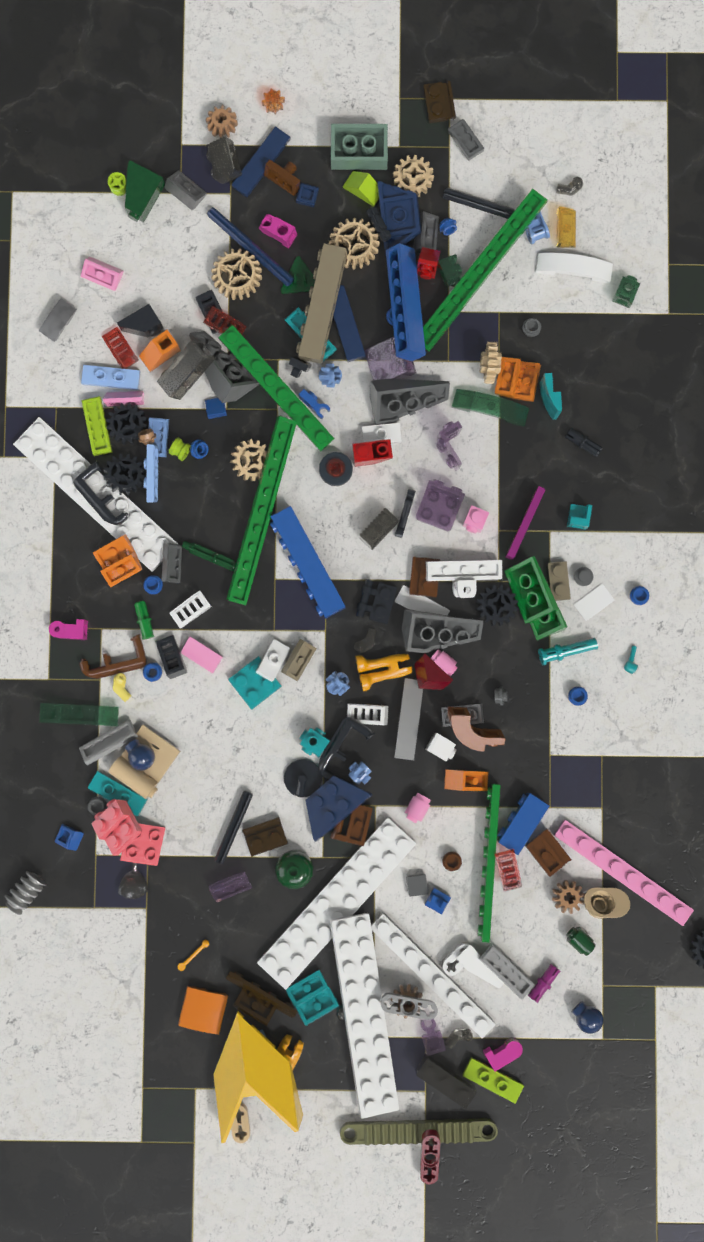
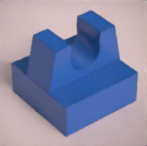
M434 887L425 902V906L442 915L451 897Z

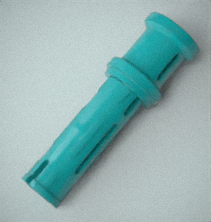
M596 638L564 646L556 644L552 648L538 649L541 664L546 665L547 662L562 661L567 656L597 650L598 643Z

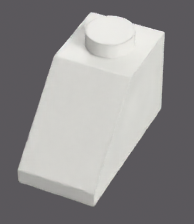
M434 733L425 750L447 761L448 758H453L456 752L454 748L456 744L440 734Z

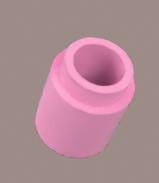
M439 649L430 658L449 676L458 668L455 666L457 661Z
M417 793L415 797L413 796L404 812L408 814L406 818L414 823H417V821L422 822L430 807L429 803L431 800Z

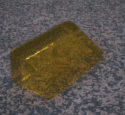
M558 207L557 247H576V210Z

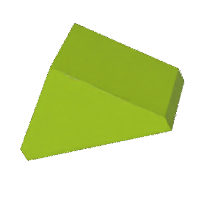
M353 171L343 185V188L375 207L379 201L378 183L369 173Z

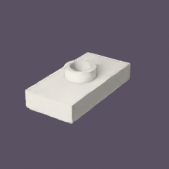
M400 423L362 426L363 442L391 439V444L401 443Z
M273 639L256 673L273 682L290 648Z

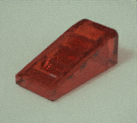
M214 306L211 307L203 321L204 324L219 334H223L226 331L225 328L228 323H231V326L237 327L241 335L247 327ZM216 313L218 317L213 324L211 320ZM221 319H225L221 327H219L218 324Z
M118 327L102 336L122 369H127L139 361ZM119 335V338H117L116 340H114V341L111 342V343L109 342V341H111L112 339H114L115 337H117V336Z
M514 849L496 853L495 858L503 891L521 888L522 882Z

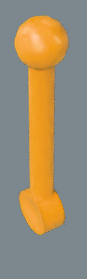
M203 940L202 945L184 962L179 963L178 970H185L186 965L204 947L209 946V941Z

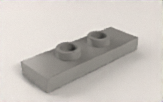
M128 720L79 747L85 764L89 765L136 739L138 735L132 722Z
M491 944L480 956L479 960L520 999L523 1000L535 984L494 945Z

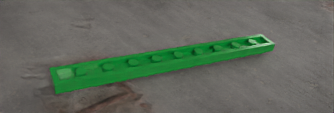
M532 188L424 325L425 350L430 352L543 209L548 199Z
M277 416L226 600L243 605L247 604L297 421Z

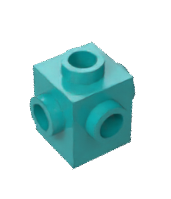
M317 727L314 730L310 728L309 731L305 729L299 738L302 740L300 743L303 746L301 750L310 756L314 753L318 757H320L330 740L325 738L324 735L326 733ZM311 738H316L317 743L315 745L310 743Z

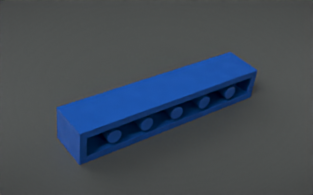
M398 243L386 250L396 357L414 361L426 355L415 249Z
M289 506L271 516L273 522L270 525L274 533L279 532L281 536L279 542L283 549L287 548L291 555L288 558L292 566L297 565L300 571L297 575L302 583L306 582L308 586L306 592L310 599L316 600L318 605L315 608L319 616L324 615L325 619L345 609L346 607L292 507Z

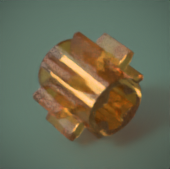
M271 88L268 93H263L265 100H262V106H266L267 113L274 112L276 115L277 111L283 110L282 103H285V97H280V90L274 91Z

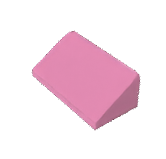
M88 257L84 261L81 277L116 291L124 271L95 258Z
M107 392L103 402L107 407L120 406L121 403L124 406H127L128 403H131L132 406L143 405L144 392Z
M192 637L188 638L181 651V654L211 673H214L223 659L222 656Z

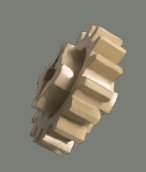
M408 155L406 161L401 159L400 165H396V171L393 172V177L395 178L394 185H398L397 187L403 190L415 192L418 197H420L421 191L426 194L427 187L431 188V181L434 179V175H432L433 168H429L430 162L424 163V157L417 160V155H414L413 159H410Z
M487 342L485 352H482L480 356V373L484 374L485 384H494L496 374H499L501 371L502 354L497 352L498 346L496 342Z
M252 439L248 440L247 443L242 441L240 442L241 447L235 446L237 452L231 453L235 457L234 460L230 461V463H235L232 470L239 471L237 473L238 477L244 475L243 480H248L249 477L251 481H255L256 478L259 480L268 452L264 450L266 445L259 446V440L255 441L254 444ZM247 448H255V450L252 451V452H250L249 450H246V449H247ZM249 457H253V464L249 463L251 461ZM253 468L257 472L249 473L247 471Z

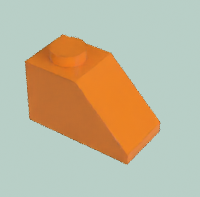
M446 770L445 789L487 791L488 772Z

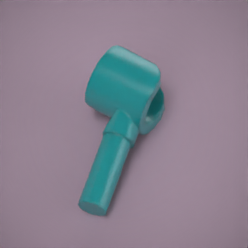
M632 646L629 660L624 666L625 671L630 674L635 673L638 665L633 663L637 649L636 646Z

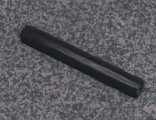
M445 188L443 198L506 219H509L515 211L513 208L450 188Z
M243 791L214 858L215 862L219 864L225 862L253 797L252 793Z

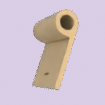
M143 724L137 732L138 737L136 739L141 744H146L153 749L155 753L153 765L143 771L134 769L128 761L129 753L125 749L123 754L113 763L108 773L144 799H147L148 797L152 798L158 791L156 786L181 751Z

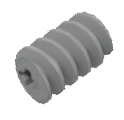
M26 871L25 873L28 878H20L23 884H15L18 890L10 889L12 897L5 895L7 900L5 905L17 915H21L22 910L27 909V903L33 902V898H36L38 892L43 890L42 885H47L35 873Z

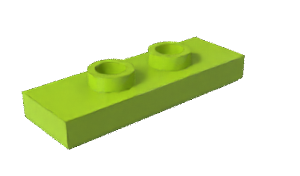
M101 397L81 400L93 456L111 453L112 447L109 433L106 429L107 423Z
M473 1057L470 1058L462 1074L463 1077L515 1104L524 1088V1084L499 1071L495 1072L492 1067Z

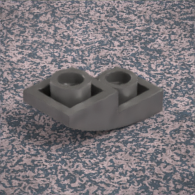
M61 298L40 327L39 332L52 341H57L65 326L71 321L77 308Z
M482 704L453 706L467 707L471 715L470 724L484 723ZM448 707L441 708L443 727L451 726L448 720Z

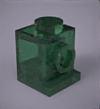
M456 254L438 261L437 267L446 287H455L463 274L460 264H456Z
M623 276L612 302L630 308L641 283H638L637 278L633 276Z

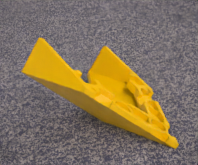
M239 1011L213 1074L221 1143H225L243 1097L257 1096L294 1132H298L303 1118V1111L291 1062L285 1055H281L275 1049V1045L255 1026L250 1025L243 1019L244 1016Z

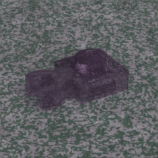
M435 1019L431 1020L432 1025L429 1027L425 1026L424 1021L421 1020V1027L427 1032V1034L422 1035L427 1056L446 1051L441 1031L434 1030L436 1027Z

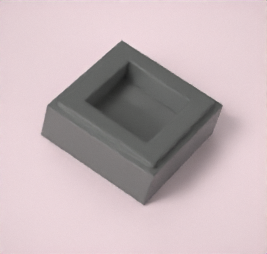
M426 874L406 877L409 897L428 894Z

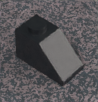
M150 304L117 322L122 332L147 338L149 336H156L163 329Z

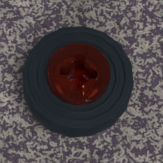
M341 452L327 454L319 464L321 478L331 486L344 485L352 476V462Z

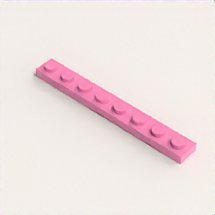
M564 819L554 833L555 837L680 925L684 926L694 911Z

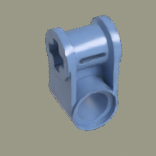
M540 211L525 230L531 245L542 238H550L548 226Z

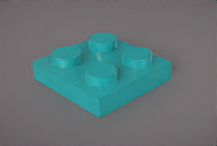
M259 656L228 679L251 710L282 687L276 678L271 682L256 673L262 661Z

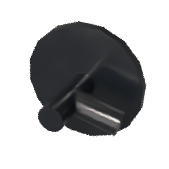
M298 759L286 768L284 783L292 795L309 797L320 788L322 776L320 775L319 767L314 762L307 759Z

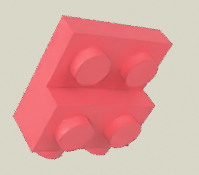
M113 799L107 803L108 808L105 811L99 812L94 816L95 821L92 823V826L98 838L105 840L112 855L118 856L143 831L127 801Z

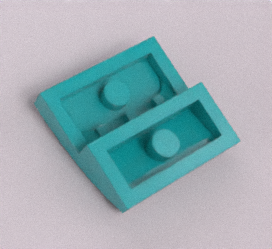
M544 373L539 383L541 397L548 414L554 420L558 418L562 411L561 392H553L552 373Z
M320 970L286 989L305 1026L340 1006Z

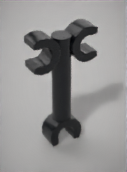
M408 489L395 533L396 537H403L415 490Z

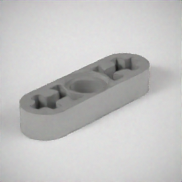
M385 993L381 997V1007L388 1013L425 1020L434 1019L438 1013L437 1006L432 1000L395 993ZM392 998L393 1002L398 1003V999H402L400 1010H397L398 1006L391 1004V1007L388 1008L384 1001ZM406 1001H412L415 1004V1008L410 1012L405 1011L403 1008ZM418 1002L421 1003L420 1006L422 1008H427L428 1005H431L434 1011L427 1015L425 1010L420 1009V1014H418Z

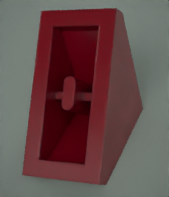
M426 654L414 664L419 689L443 690L453 681Z

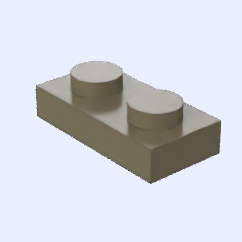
M567 561L547 563L549 588L555 601L570 600Z
M299 639L281 672L298 682L317 648Z

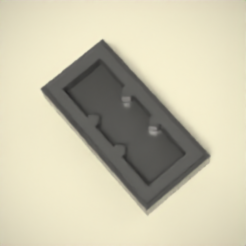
M464 119L448 128V133L468 161L484 151L483 145Z
M163 543L162 582L180 583L182 545Z

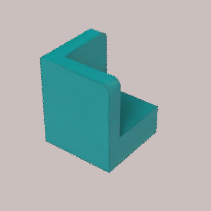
M571 504L567 527L586 530L590 523L592 505L581 506Z

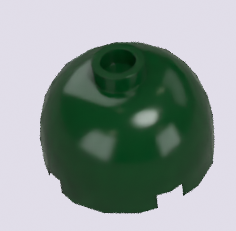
M298 850L285 852L279 857L275 865L277 880L288 889H299L306 886L313 876L314 866L311 858L306 853Z

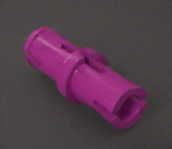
M550 964L542 977L537 979V984L528 996L535 1000L536 1003H539L547 989H551L552 982L561 971Z

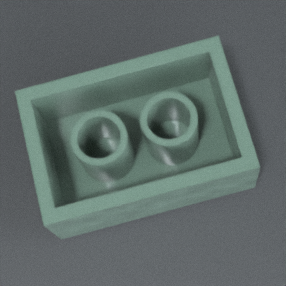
M331 124V170H387L388 124Z

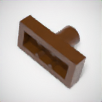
M272 160L265 164V177L293 196L299 190L300 180L292 175L297 170L294 163L288 162L283 168Z

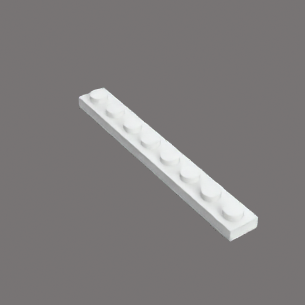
M384 913L371 925L372 931L481 1038L496 1025Z

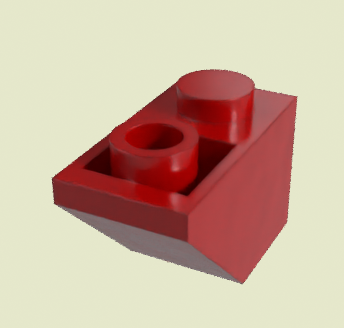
M422 247L417 267V274L421 278L435 279L441 251Z
M391 439L352 444L355 467L374 465L393 459Z

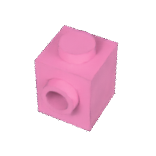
M471 505L463 527H466V530L471 533H480L489 512Z

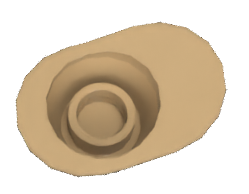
M591 888L584 895L585 910L594 918H618L627 914L630 909L629 897L625 892L617 888Z

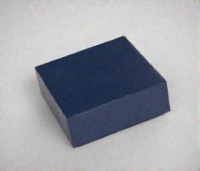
M301 183L296 203L315 207L319 188Z

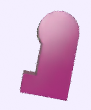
M266 214L259 226V229L264 234L281 242L288 249L297 236L294 226L270 214Z
M76 619V624L54 621L49 625V633L53 637L87 640V620Z
M508 1038L504 1045L492 1051L489 1046L483 1052L496 1072L519 1058L523 1048L517 1039Z

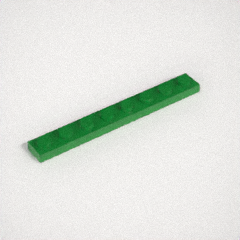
M233 325L218 337L291 420L297 421L296 426L320 452L335 439Z
M491 784V788H487V799H490V806L486 807L485 818L489 819L488 827L485 826L484 838H487V846H483V858H486V865H482L481 877H484L485 880L484 885L480 887V897H483V905H479V917H482V924H478L477 936L481 937V941L490 943L500 784Z

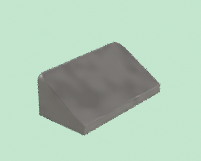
M179 170L166 180L165 189L191 210H194L207 195L203 189Z
M423 211L419 213L421 233L414 238L413 249L416 252H421L422 247L436 250L439 216Z

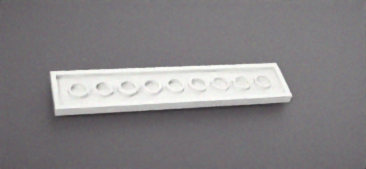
M40 417L13 444L112 536L117 539L126 534L138 559L152 572L163 561V543L178 545L176 541L123 493L119 495V490L112 492V486L107 487V481L104 480V476L97 471L85 482L101 500L110 494L115 498L106 506L115 517L119 516L122 512L129 514L127 516L128 519L120 525H113L104 521L75 488L73 483L74 479L91 464Z
M387 817L366 840L364 846L357 850L260 958L257 964L286 990L332 939L330 920L352 916L411 851L416 842Z
M369 913L330 920L360 1118L364 1119L399 1110L385 1014L381 1007L382 994Z

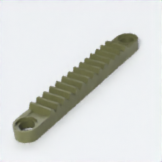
M487 1118L356 1121L343 1124L340 1130V1137L345 1144L409 1145L410 1143H421L423 1132L428 1129H434L440 1135V1144H448L450 1142L455 1144L457 1142L492 1141L496 1138L498 1130L495 1122ZM485 1125L493 1127V1132L490 1135L483 1134L482 1128ZM347 1128L355 1130L356 1134L353 1138H347L344 1135ZM430 1138L429 1144H432L433 1138Z

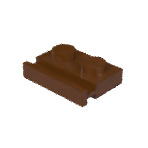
M412 558L409 595L437 598L438 581H426V562L440 561V559Z
M547 828L525 845L549 877L572 860Z

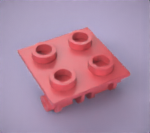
M138 822L143 832L122 851L120 861L157 866L165 827L140 824Z

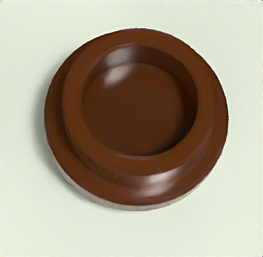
M448 852L444 855L442 863L448 871H456L461 867L462 859L458 853Z

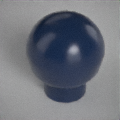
M134 739L125 747L129 753L128 761L134 769L143 771L153 765L155 753L150 746L141 744L138 739Z
M581 1001L571 1011L576 1016V1023L579 1029L584 1033L593 1034L602 1028L603 1015L596 1007L587 1006Z

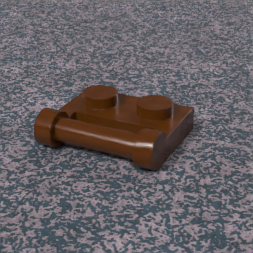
M360 805L351 814L347 835L341 834L344 822L342 820L334 827L330 838L364 846L373 808Z

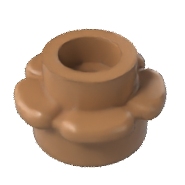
M153 429L143 430L138 434L140 438L138 441L144 443V445L152 444L157 437L156 433H154Z

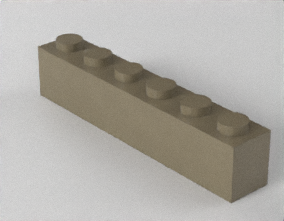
M323 244V249H319L317 260L320 262L313 274V279L316 280L309 292L311 302L305 309V316H307L306 324H302L301 335L303 337L302 341L298 342L296 350L300 360L323 364L347 258L346 248Z

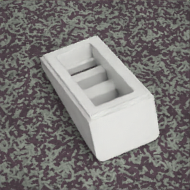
M199 590L171 611L170 615L181 629L212 606ZM199 599L203 607L200 608L195 600ZM193 603V605L197 609L195 613L189 606V604ZM185 607L190 612V617H188L187 614L184 612L183 609ZM179 611H180V613L183 615V617L185 618V620H184L183 622L181 621V619L179 618V616L176 614V613H178Z
M348 704L347 717L354 719V709L358 708L357 719L355 720L361 724L387 725L388 706ZM362 708L365 709V720H362ZM370 709H373V720H370ZM378 709L381 710L380 721L378 720Z

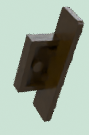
M230 971L226 979L242 988L233 1006L265 1026L268 1025L276 1009L290 1018L296 1016L298 1011L294 1009L295 1007L288 1002L283 1003L278 1000L274 993H266L261 990L260 985L255 982L250 983L246 981L244 976L238 972L233 973Z

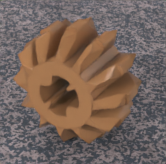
M223 104L220 109L214 106V112L209 111V117L206 118L207 129L209 132L212 131L214 137L219 134L221 140L223 135L229 138V132L235 133V127L238 125L236 113L232 112L230 107L225 109Z
M564 880V886L557 883L559 891L556 889L552 890L554 894H557V896L552 897V901H558L555 907L557 909L561 907L562 913H565L568 908V912L573 914V907L579 911L580 907L577 904L584 905V901L580 898L584 897L585 893L580 892L582 887L580 885L576 886L575 881H572L569 885L568 881ZM568 892L573 895L570 901L564 898Z
M402 984L399 985L401 992L396 989L393 991L395 994L417 998L423 997L422 993H417V986L411 990V984H407V989H404ZM398 999V1003H394V1005L398 1006V1010H400V1002L402 999ZM411 1001L409 1005L408 1003L407 1005L404 1004L403 1008L405 1011L410 1012L415 1008V1004ZM418 1002V1011H417V1012L420 1013V1009H421V1008H420L419 1006L421 1005V1003Z

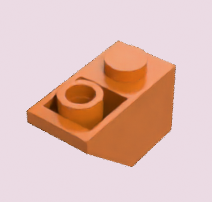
M165 330L150 341L139 357L151 372L181 350L170 332Z

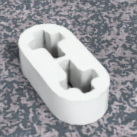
M465 942L459 944L444 959L442 967L447 975H456L464 967L457 961L454 965L455 970H447V962L453 963L462 953L461 949H466L470 944Z

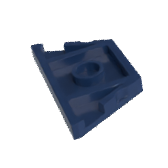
M378 181L381 217L391 234V238L384 242L386 255V250L398 243L405 245L421 233L418 195L415 192L406 191Z
M338 776L330 778L305 800L313 840L315 842L319 841L369 799L372 793L352 783H348Z

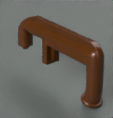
M140 634L130 639L135 646L137 658L112 664L111 656L106 653L103 654L105 666L89 669L88 660L81 659L79 664L82 673L85 676L99 679L144 668L147 664V659Z

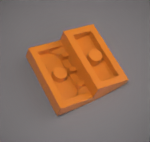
M502 357L501 371L498 374L495 394L534 402L541 367L540 363L524 362L517 358Z
M126 534L93 552V555L102 567L100 572L110 587L142 570L138 556Z
M187 986L178 1025L196 1031L219 1035L228 995L207 991L204 988Z

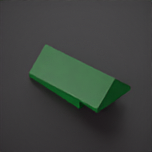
M535 556L505 570L512 592L516 594L514 597L518 600L517 604L525 624L530 623L536 640L564 631L568 627Z

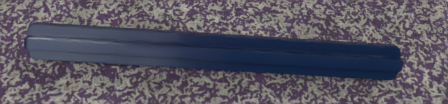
M212 207L207 212L208 217L251 255H254L255 259L286 286L292 284L294 281L293 277L217 209Z

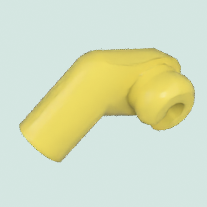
M118 673L113 679V691L126 702L132 695L125 689V674Z

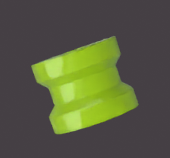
M120 172L112 173L108 177V185L112 193L117 196L126 194L127 180L125 176Z
M178 437L172 443L169 454L172 456L176 455L180 461H184L190 452L191 445L183 443L182 439Z

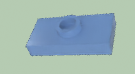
M149 418L148 429H153L157 436L154 439L155 442L151 445H158V457H167L169 419Z

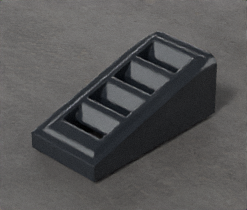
M213 290L195 297L212 334L230 327ZM214 305L216 306L215 308H213V309H211V310H209V311H207V312H206V310H205V309H207V308H209V307H211V306H214ZM219 312V315L209 319V316ZM220 319L223 320V322H221V323H219V324H217V325H215V326L212 325V323H214V322H216V321H218V320H220Z
M171 635L155 641L166 676L169 679H173L186 674L187 669L175 636ZM172 643L173 646L163 649V646ZM175 651V653H173V654H171V655H168V656L165 655V654H167V653H169V652ZM177 658V661L168 664V661Z

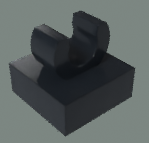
M296 356L291 357L289 364L294 366L290 375L299 378L302 371L309 372L312 364L300 360Z

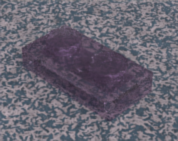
M243 871L209 885V889L217 903L252 889V884L246 872Z

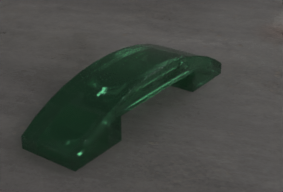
M456 389L451 407L466 412L473 411L504 419L508 423L523 427L529 412L528 407L519 403L463 389Z
M40 703L39 722L118 726L119 707Z

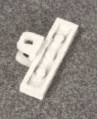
M502 560L426 562V581L452 580L455 597H474L476 594V580L502 579Z

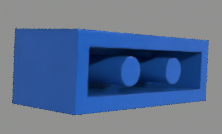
M528 792L526 795L523 794L518 800L517 804L519 806L517 810H512L507 818L509 822L506 827L502 826L497 833V842L519 855L550 807Z

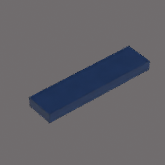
M275 126L232 183V188L247 198L264 176L265 164L269 160L274 162L291 140V137Z
M342 285L339 289L333 317L347 362H352L365 358L366 355L345 287Z

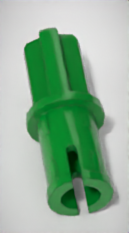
M136 602L135 609L138 617L136 622L137 624L139 623L142 640L155 637L150 622L152 618H149L146 602Z

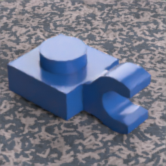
M303 389L299 393V399L314 411L318 418H324L320 413L321 409H326L330 412V407L327 404H319L316 401L318 398L313 392H307Z

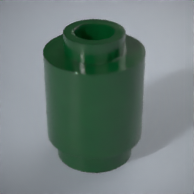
M572 927L566 934V941L580 954L587 956L596 947L594 940L581 927Z

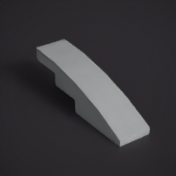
M405 678L394 758L414 760L423 689L418 688V682L415 679Z

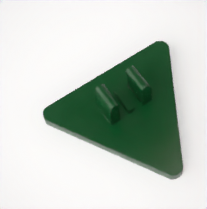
M296 257L289 271L294 281L290 286L283 284L281 293L310 292L311 286H314L316 279H313V274L301 257Z

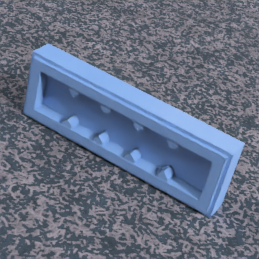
M83 365L82 385L139 390L140 370Z
M147 444V458L144 459V469L147 470V477L144 478V488L147 489V502H157L158 445Z

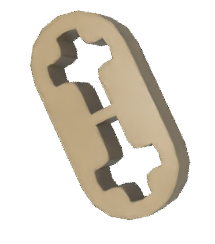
M241 1103L239 1108L244 1113H242L240 1121H238V1115L236 1114L231 1127L232 1137L237 1143H245L250 1137L248 1109L245 1104ZM239 1125H242L243 1132H246L244 1137L236 1134L239 1131Z

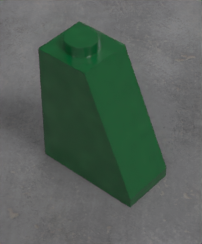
M131 160L128 162L125 210L130 219L136 222L139 220L144 223L162 192L165 182L160 175Z

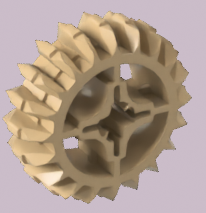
M355 217L353 222H349L346 219L345 225L340 222L339 228L334 227V233L330 234L332 240L329 241V245L339 246V243H341L348 249L345 262L346 269L349 265H352L353 270L356 268V265H359L362 269L363 263L369 265V259L374 260V254H378L376 247L380 243L377 241L379 236L374 234L375 228H370L369 222L365 225L363 224V219L359 222H356ZM349 232H354V233L351 234V235H345V234H347V233H349ZM361 233L367 237L370 244L365 243L360 238ZM357 238V243H355L353 248H351V244H353ZM358 252H362V253H363V254H361V255L354 256V255H355L356 253H358Z
M240 248L237 253L234 252V249H231V254L224 251L225 257L223 258L218 255L219 262H214L215 268L211 269L212 274H214L211 277L212 281L215 282L214 287L219 288L218 292L220 294L224 293L226 298L231 294L232 300H235L236 296H239V299L242 300V295L244 294L249 298V291L255 293V287L260 286L258 281L262 280V275H260L262 269L258 267L260 265L259 261H254L255 256H249L247 250L243 254ZM245 264L252 270L251 277L244 272ZM223 272L230 277L228 285L222 280ZM240 272L239 276L234 277V273ZM244 283V285L236 287L238 284Z

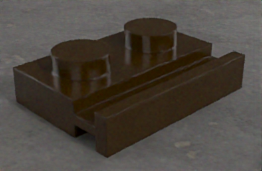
M451 82L425 84L423 89L429 123L447 121L448 119L456 120Z
M280 817L242 830L251 857L288 844Z

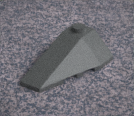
M205 331L190 333L189 337L210 386L222 403L237 401L258 386L259 383L251 374L234 361L235 357L222 351V346Z
M372 380L370 382V401L375 425L395 423L405 415L409 414L411 416L416 414L415 411L424 407L430 408L447 401L449 398V381Z
M404 610L402 633L405 651L427 653L435 649H444L456 644L481 640L483 620Z

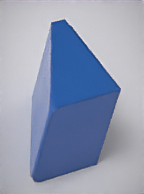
M218 398L205 400L208 419L227 416L225 403H222Z
M62 824L55 843L66 849L76 851L84 833Z

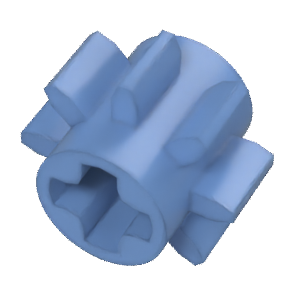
M326 364V367H321L319 371V380L322 382V385L334 388L335 384H339L342 379V372L339 366H334V364Z
M334 671L326 678L328 682L326 685L327 690L333 695L339 694L341 696L350 688L347 685L349 678L345 673Z
M362 761L359 764L354 762L349 767L351 772L348 775L357 785L361 782L365 785L371 779L369 774L372 771Z

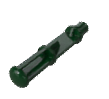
M183 542L182 548L188 550L189 553L234 572L237 561L196 543Z

